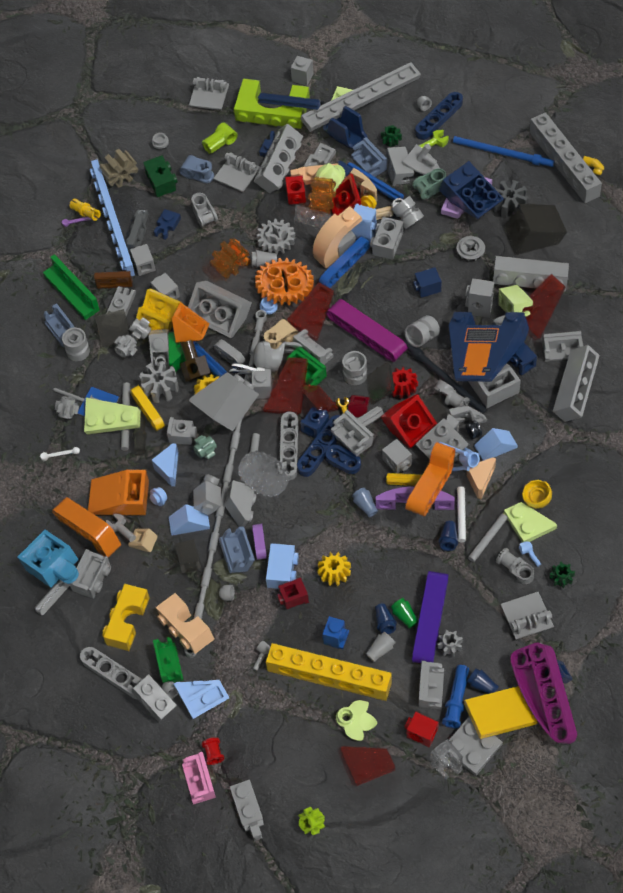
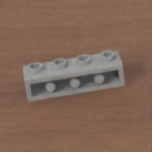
M496 256L493 282L499 285H518L519 287L566 291L569 263Z
M589 345L572 349L568 357L553 412L564 422L583 416L600 356Z

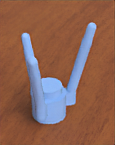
M455 448V452L460 454L459 461L463 466L453 467L452 471H469L470 467L474 468L478 465L480 460L479 453L473 452L468 448L464 450Z

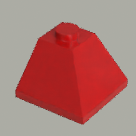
M418 394L394 405L381 416L390 432L408 448L413 447L437 425V422Z

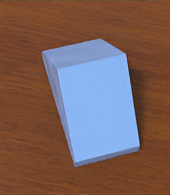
M492 428L474 445L482 461L494 458L518 447L509 431Z
M172 443L153 458L152 463L154 470L171 486H175L178 449L176 443Z
M185 504L169 516L172 536L210 529L208 515L195 510L194 506Z

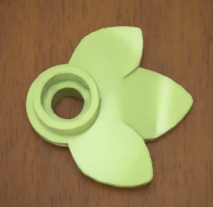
M354 701L349 707L339 709L336 714L338 725L345 729V733L349 738L356 741L363 740V731H369L377 725L376 719L366 712L369 706L367 701ZM344 716L350 717L348 721H344L342 718Z

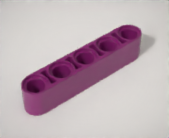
M339 299L326 312L331 321L392 362H395L407 350V345L402 339L342 299Z

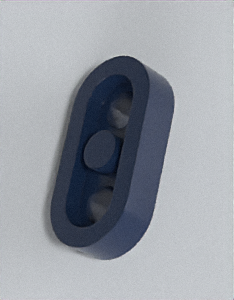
M331 445L327 448L326 460L331 465L348 474H355L361 469V459L359 456H356L340 445Z

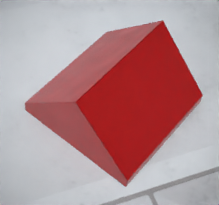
M351 173L343 179L329 199L333 215L336 214L338 216L349 206L354 210L356 204L361 205L357 186Z

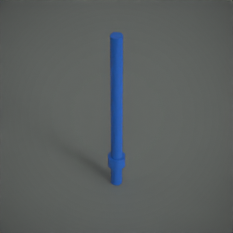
M454 136L453 143L529 161L538 166L541 164L553 167L555 160L543 158L542 155L538 154L530 155Z

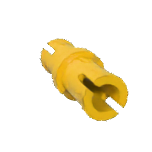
M72 199L73 201L70 202V208L79 212L81 216H87L94 221L98 220L97 218L101 216L99 210L91 207L86 202L83 203L78 199Z

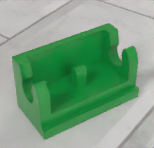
M297 347L286 359L289 361L286 364V369L312 389L327 376L326 366L301 347Z
M167 637V642L161 643L159 639L153 640L163 684L168 681H173L174 683L184 681L176 645L172 642V639Z

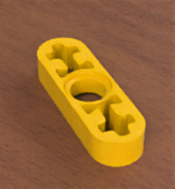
M138 385L130 389L133 399L154 430L158 431L165 427L162 418Z

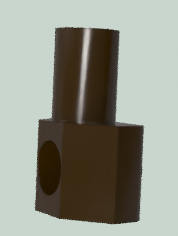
M193 340L181 343L186 361L181 363L180 367L185 382L211 374L206 356L198 357ZM194 364H196L198 367V371L196 373H194L192 370Z

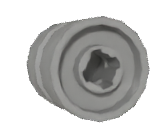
M410 196L392 208L396 217H400V221H403L405 229L424 217L420 209L414 207L415 202Z
M423 316L406 327V340L413 347L424 345L438 336L440 331L438 322L432 316Z
M74 327L63 333L62 342L68 358L72 361L86 359L90 353V348L85 332L80 328Z
M351 351L345 354L342 360L344 380L350 385L362 384L367 379V360L365 355L359 351Z

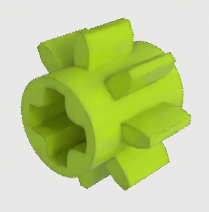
M311 807L304 809V813L298 815L300 818L299 826L305 834L311 832L312 835L320 833V829L325 827V816L319 811V808L312 810Z

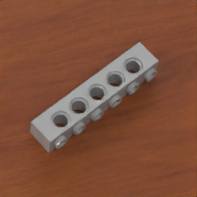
M546 112L532 118L529 133L551 160H555L554 165L582 201L587 203L600 197L601 181Z

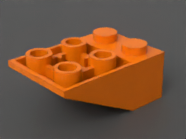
M124 470L91 479L88 511L94 515H146L149 487L146 470Z

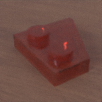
M340 747L356 786L395 771V765L387 749Z

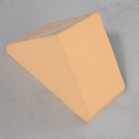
M492 457L481 461L476 467H470V470L467 471V478L478 499H482L496 466V458Z

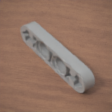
M286 412L281 417L280 475L287 481L295 479L298 470L299 423L298 416L294 412ZM288 419H292L291 428H288ZM288 434H292L295 437L292 441L284 439ZM292 451L294 455L288 458L284 456V453ZM287 464H290V473H286Z
M87 647L81 651L80 658L85 667L132 698L137 699L131 692L133 686L130 684L132 682L136 686L142 681L141 678L93 647ZM93 654L94 659L98 661L97 664L92 659L87 660L86 656ZM105 663L111 665V669L108 672L100 670L101 666ZM120 674L127 675V680L123 683L116 681L117 676Z

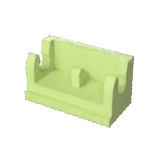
M518 285L499 288V306L505 312H522L524 307L533 305V300ZM529 311L524 312L525 316L531 314Z

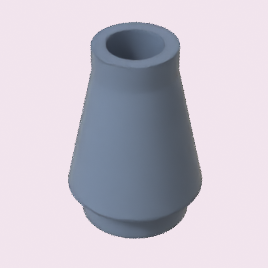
M365 487L357 490L352 495L353 502L368 517H372L378 512L370 491L366 490Z

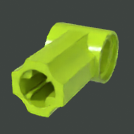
M224 122L217 126L215 133L202 141V145L209 154H212L224 144H233L238 134Z

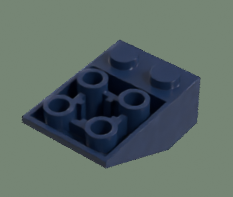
M470 161L444 178L439 188L440 192L452 204L476 219H479L504 200Z

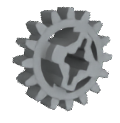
M274 219V222L271 223L268 220L267 225L261 224L262 229L258 228L257 241L258 246H262V251L268 250L269 253L275 251L278 255V251L285 253L284 249L290 250V245H294L295 232L294 228L290 227L289 222L284 224V220L277 222V219Z

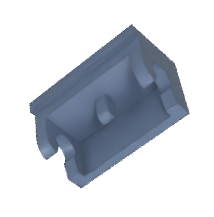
M367 137L353 146V149L357 151L351 154V158L364 171L375 177L387 170V158Z
M56 303L52 306V314L49 315L47 311L44 312V323L64 348L62 342L63 333L70 328H74V325Z
M244 526L238 527L234 533H231L229 528L219 538L229 573L247 572L255 559Z

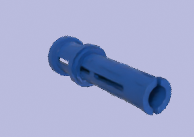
M465 665L456 666L451 697L445 705L447 710L445 718L442 719V724L449 728H459L461 726L459 720L461 712L464 710L462 702L470 670Z

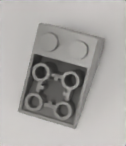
M506 364L492 382H468L485 407L489 408L520 392L521 380L511 366Z

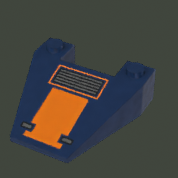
M454 312L449 323L455 380L492 382L525 342L529 331L525 313L506 312L502 325H476L471 312Z

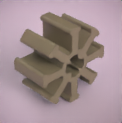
M118 149L115 150L114 158L109 154L105 156L108 163L100 164L99 168L109 185L113 186L115 183L117 187H122L123 179L125 178L128 182H131L133 178L130 174L137 173L138 168L136 167L137 162L126 150L123 153Z

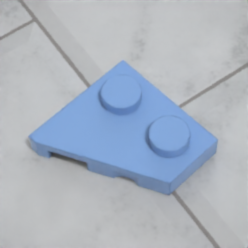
M220 680L176 682L173 684L192 719L229 699Z

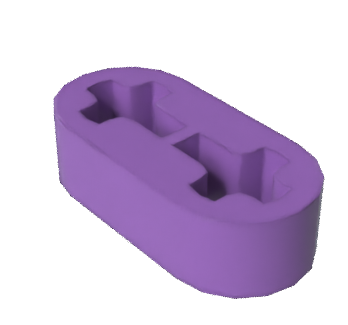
M262 524L252 525L257 560L267 559Z

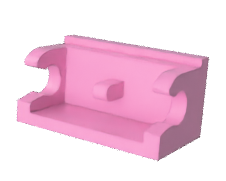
M203 752L184 758L182 766L193 805L216 798Z

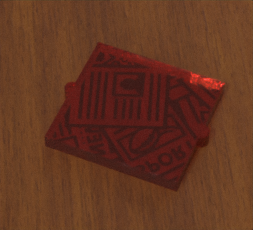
M308 384L299 387L318 410H338L339 407L320 386Z

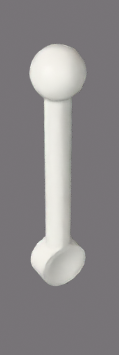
M74 447L72 450L51 454L43 452L40 457L43 461H46L50 457L71 453L79 454L80 449Z

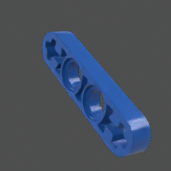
M363 236L358 238L322 274L319 284L326 289H330L368 251L370 241Z

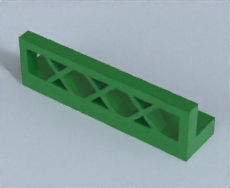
M55 254L52 255L50 258L53 266L43 272L44 277L84 320L99 312L97 298Z

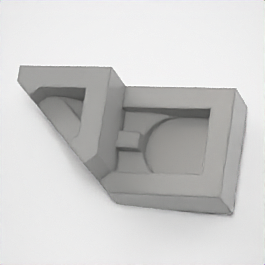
M320 143L315 153L310 154L304 167L330 163L336 154V150Z
M469 406L449 409V414L457 419L459 423L467 420L471 424L474 420L478 424L487 422L485 415Z

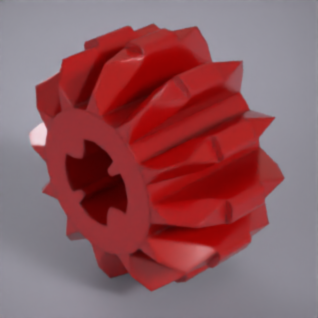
M404 366L401 370L395 368L394 372H389L386 379L387 390L392 392L393 397L399 395L402 399L406 395L409 398L410 393L415 394L418 386L416 373H412L411 368L405 370Z

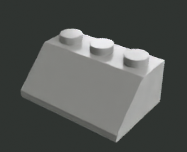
M201 281L196 282L188 308L210 323L209 328L232 338L246 320L252 302L213 283Z

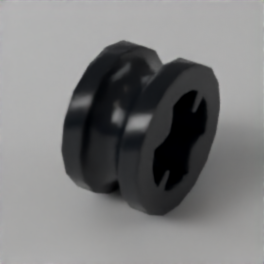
M476 420L472 421V424L467 423L465 425L472 439H475L477 435L481 436L483 434Z

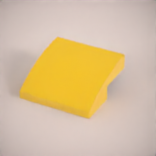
M147 289L143 306L139 307L136 318L140 320L143 317L150 322L148 326L151 330L169 329L170 332L173 326L172 316L180 301L153 289Z

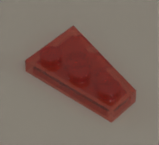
M552 274L529 296L533 300V305L524 307L522 312L529 311L531 313L526 316L529 330L539 339L566 288Z
M318 282L287 321L299 331L306 329L308 331L307 334L318 341L327 315L326 312L329 310L334 296V290Z

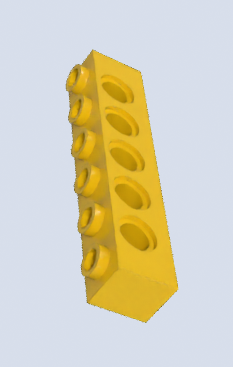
M273 643L266 660L267 671L384 701H387L392 684V673Z

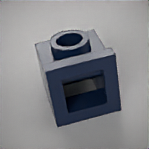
M523 343L511 357L510 361L515 367L519 368V374L522 376L536 367L537 355Z
M312 407L304 420L302 419L300 422L301 432L316 438L329 421L327 411L324 408L320 409L319 407V409Z

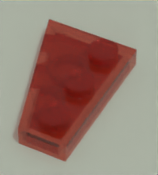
M288 357L275 389L273 388L270 394L271 397L263 408L264 412H294L295 414H301L304 395L303 388H305L308 366L306 358Z

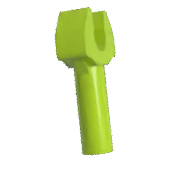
M436 130L433 132L432 139L418 146L423 148L425 144H429L431 147L437 144L440 147H444L449 141V136L441 138L444 136V130Z

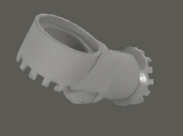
M439 379L434 389L439 390V392L442 391V394L446 396L444 402L446 405L450 404L455 408L468 406L470 398H464L457 394L452 386Z
M504 548L500 552L501 555L499 554L496 563L507 567L509 572L516 576L519 583L530 584L534 579V569L532 566L523 561L522 558L515 557L509 552V549ZM527 570L531 575L528 578H522L520 572Z

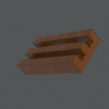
M130 271L94 273L98 289L118 288V286L133 287Z

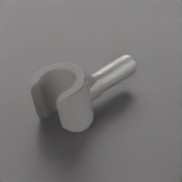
M262 641L257 647L261 654L253 667L256 671L263 659L268 656L270 646L265 641Z

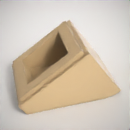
M135 529L133 534L136 538L133 542H129L128 546L145 552H151L157 540V535L151 529Z

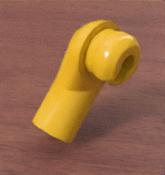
M584 156L583 160L586 164L594 168L593 173L601 175L602 170H604L603 164L597 159Z

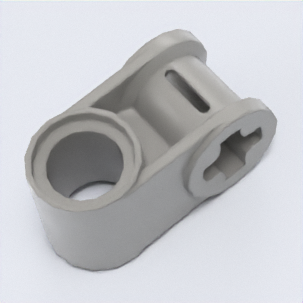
M203 193L194 194L191 198L192 208L200 227L202 228L205 224L213 221L217 222V214L206 195Z

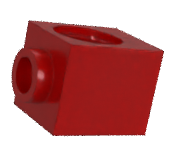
M303 175L285 177L288 204L306 203Z
M415 712L413 718L409 717L405 725L407 738L430 747L438 731L439 722Z

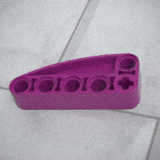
M533 643L515 650L510 658L512 668L520 690L533 715L555 742L572 744L577 738V731L553 648L542 643ZM525 656V662L522 664V658ZM549 669V675L546 677L545 672ZM552 689L555 690V694L553 697H551ZM560 709V716L557 718L556 712ZM565 729L566 736L562 738V731Z

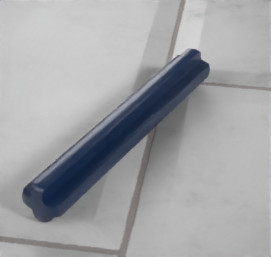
M260 93L258 96L259 103L314 110H318L321 107L319 99Z

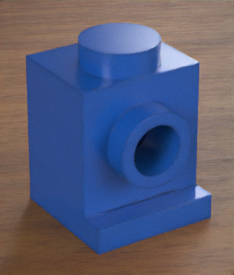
M329 616L323 632V643L325 645L343 650L349 634V630L345 629L344 620Z

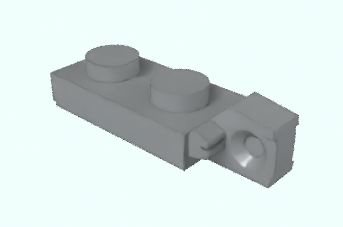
M250 780L230 786L245 831L251 830L254 841L262 839L259 827L264 825L263 817Z

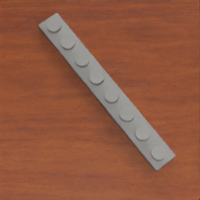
M410 62L321 105L318 110L313 109L301 115V121L311 132L329 123L331 118L337 119L341 117L344 106L356 110L419 79L421 74Z

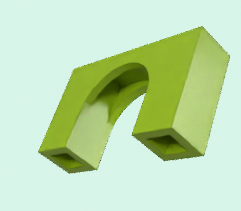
M243 79L234 107L236 121L282 127L289 124L293 128L302 129L301 115L306 113V108L289 106L265 108L258 104V96L261 93L260 81ZM292 85L289 96L310 98L309 87Z

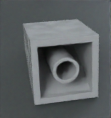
M227 372L192 396L189 401L213 420L233 431L259 394L253 390L255 386L238 374L232 376Z

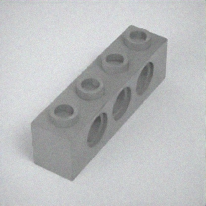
M289 124L280 128L254 182L268 193L279 190L283 185V178L290 170L288 168L296 157L295 152L301 147L302 143L300 142L303 135Z

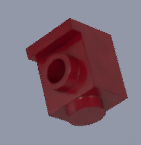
M301 577L278 586L279 594L276 595L280 605H285L286 610L302 603H309L308 593Z

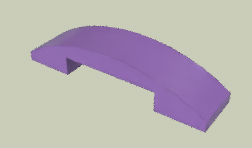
M402 487L381 493L376 496V508L395 509L396 503H407L414 487ZM440 491L434 501L435 510H454L455 497Z

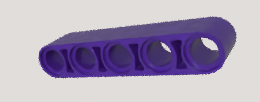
M428 571L412 662L422 664V661L433 663L449 574Z

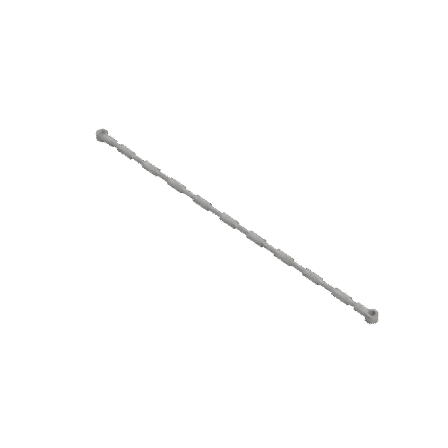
M264 310L256 312L255 337L252 340L249 367L252 368L254 365V349L257 343L260 342L259 336L262 333L263 324L267 320V314ZM252 373L245 374L244 379L249 383L252 381ZM242 419L235 427L231 439L229 461L223 477L221 507L216 510L214 532L211 534L207 565L204 568L201 581L200 598L195 609L194 618L198 616L201 620L205 606L203 603L206 589L209 586L212 572L213 555L216 552L219 539L220 522L225 510L226 492L232 477L235 451L238 448ZM184 648L187 657L193 658L197 655V653L187 652L188 650Z

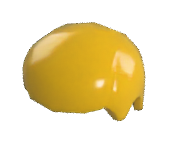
M533 480L524 486L522 497L529 507L535 509L544 508L552 499V490L546 481Z

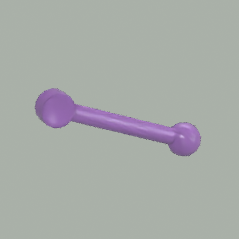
M83 217L69 221L64 219L62 220V225L67 227L69 224L91 220V218Z

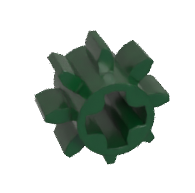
M394 125L385 127V132H381L383 144L389 147L398 146V140H402L400 128L397 129Z
M560 562L557 567L555 565L552 566L549 579H554V586L559 585L564 588L567 584L572 585L575 571H571V564L566 565Z

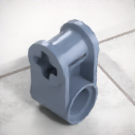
M192 155L186 158L179 170L184 177L202 183H210L214 180V173L211 171L212 164L207 160L199 159Z

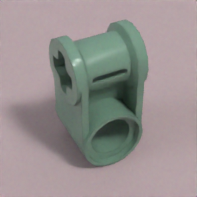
M440 168L434 169L416 178L412 186L419 191L422 199H428L440 192L439 188L442 180L446 178V172Z

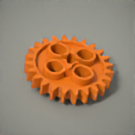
M279 258L278 262L272 259V264L265 262V267L260 266V270H257V275H255L257 293H261L262 298L267 297V302L273 300V304L279 301L281 305L284 302L290 305L291 301L297 304L298 299L304 301V297H309V293H312L314 286L311 270H307V265L302 266V262L296 264L295 259L289 262L288 258L285 261ZM284 280H285V285L287 286V292L285 291V288H284Z

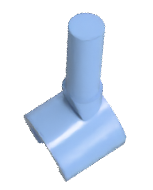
M528 541L520 543V553L522 555L528 553L536 566H540L541 563L533 552L532 544Z

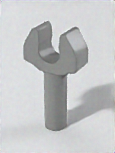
M113 514L117 521L115 524L106 520V523L114 532L119 531L130 542L135 540L136 536L124 526L126 523L124 516Z

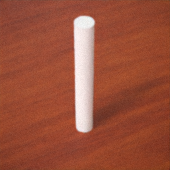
M458 487V542H465V488Z

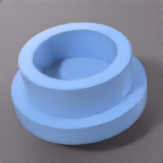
M267 297L263 298L260 302V310H264L266 314H272L278 309V303L273 304V300L267 302Z
M160 487L150 490L151 502L158 506L164 505L167 500L165 491Z

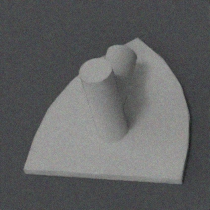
M416 144L402 162L423 175L440 168L437 160L428 153L431 149L429 144H425L423 148Z

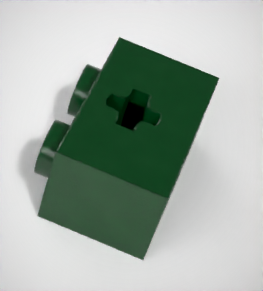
M163 155L143 162L145 173L157 198L177 191L175 185L178 183L175 173L171 174L170 163L165 161Z

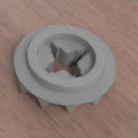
M467 236L460 239L456 247L457 254L461 256V259H467L468 262L470 259L476 261L477 258H482L485 252L484 242L475 236Z

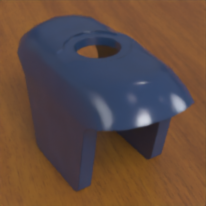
M348 106L343 107L341 117L337 119L331 118L329 123L323 126L324 131L328 135L351 149L367 137L363 130L361 115Z

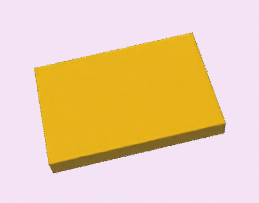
M519 686L464 701L466 710L480 739L538 724Z

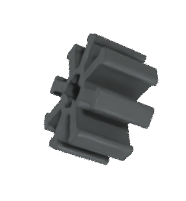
M512 180L511 188L507 187L506 181H501L499 189H496V191L504 200L492 208V210L496 213L502 209L501 217L505 219L507 218L508 211H511L514 218L520 216V209L524 212L526 211L527 189L525 186L518 189V181Z

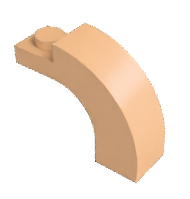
M350 206L338 216L336 214L331 216L320 229L314 241V258L326 269L339 258L338 246L342 238L362 221V217Z

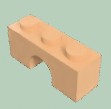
M176 593L156 607L159 613L157 618L163 626L168 625L170 633L175 638H180V642L186 650L190 648L196 654L214 640L210 628L198 616L190 622H185V620L191 617L187 605Z

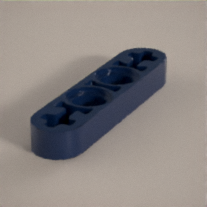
M451 92L417 124L415 129L416 137L420 140H425L434 131L438 130L462 106V94ZM446 108V109H448L449 111L446 112V113H443V112H441L440 110ZM437 119L438 122L431 123L430 120Z
M340 415L332 416L299 459L297 469L301 476H311L326 457L327 448L335 445L338 441L331 432V428L334 427L333 422ZM329 435L332 437V440L324 442L322 437ZM315 449L322 451L319 456H313L311 452ZM309 463V468L303 469V466H307Z

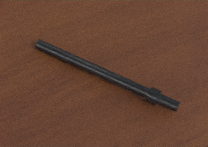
M407 340L404 341L407 345V350L417 361L420 360L440 379L452 386L459 395L464 398H470L469 404L478 412L484 414L487 411V408L426 357L424 351L419 347H413Z

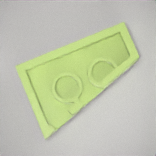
M86 398L84 432L88 435L140 428L141 410L138 407Z

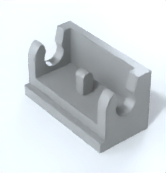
M406 147L387 148L385 154L387 170L393 186L409 183V178H403L414 176V170L402 163L408 155Z
M306 329L293 336V342L300 343L302 345L301 348L325 365L333 358L332 349L327 348L325 350L309 338Z
M581 331L544 334L542 346L545 362L568 360L572 349L583 346Z
M348 410L333 422L335 426L331 428V432L356 456L372 446L374 434Z
M422 661L419 708L442 709L444 668H442L440 663Z

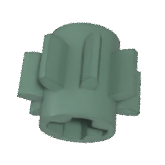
M201 435L195 439L196 444L193 446V449L200 458L205 457L209 459L215 455L214 450L217 448V445L210 436L205 437Z

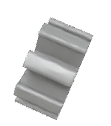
M160 361L159 369L155 371L152 364H148L146 366L148 374L141 372L139 376L143 392L147 398L149 395H152L154 403L160 402L159 397L162 393L166 397V401L171 400V390L178 392L179 389L175 369L171 366L167 370L165 362Z

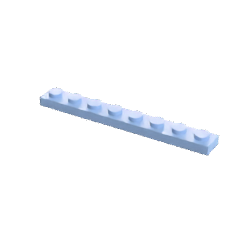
M98 159L91 161L92 168L90 173L92 179L96 178L94 182L96 191L101 193L98 194L100 204L105 205L102 209L105 218H109L107 221L109 231L113 230V234H111L113 244L118 245V247H115L118 258L122 257V261H120L122 271H130L131 276H135L102 171L99 168Z

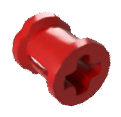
M209 738L201 743L202 748L206 752L207 765H215L225 759L220 751L219 738Z

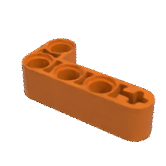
M439 442L434 444L430 463L409 495L405 507L406 510L426 516L452 472L455 448Z
M66 497L52 510L53 514L62 523L91 541L103 557L107 556L109 558L121 546L115 532L105 521L70 498Z

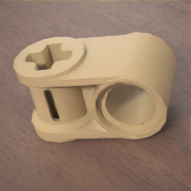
M282 319L264 333V340L270 342L272 349H277L283 342H292L293 336L298 334V330L288 321Z

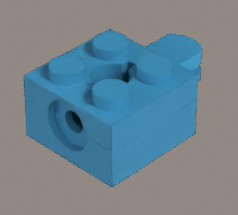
M44 530L17 557L26 571L50 588L59 579L66 584H70L76 581L79 576V572L74 565L78 558L71 547L47 530Z

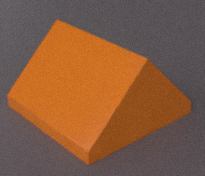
M180 302L172 316L176 342L198 341L204 338L210 323Z

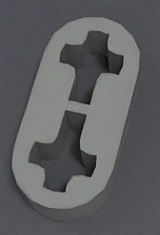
M221 339L213 346L216 353L230 364H243L245 362L244 356L226 341Z

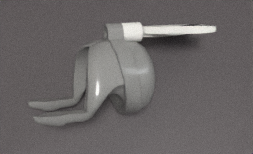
M269 341L259 342L255 346L253 361L257 369L242 364H232L233 369H230L229 372L233 374L252 373V371L275 372L279 369L283 354H291L294 351L293 349H284V347L297 348L302 347V345L297 342H283L277 349H272Z

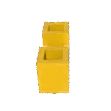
M124 584L123 589L119 590L117 604L115 608L111 609L110 622L108 626L104 627L102 634L106 645L130 651L136 631L133 625L127 624L124 621L131 614H144L150 599L147 589Z

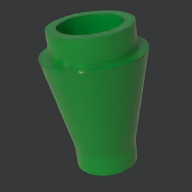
M401 598L391 606L392 613L407 625L409 629L419 623L409 601Z

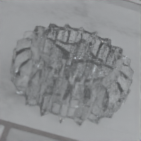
M257 450L255 452L250 451L249 454L242 458L238 467V475L241 476L240 480L245 482V486H249L251 490L256 491L257 494L261 493L264 497L266 495L269 497L273 495L278 496L285 490L290 479L288 477L289 472L286 471L287 467L282 466L283 462H279L277 457L274 458L271 454H265L264 451L261 453Z

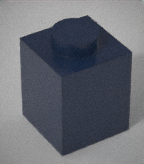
M435 267L415 273V281L412 282L415 292L418 291L421 298L441 292L442 281Z

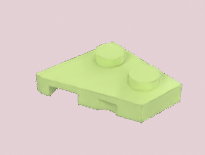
M522 502L504 510V514L508 517L507 520L522 543L530 542L557 529L555 522Z

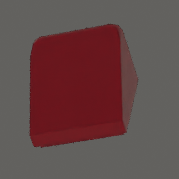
M351 395L348 411L355 417H361L368 412L370 398Z

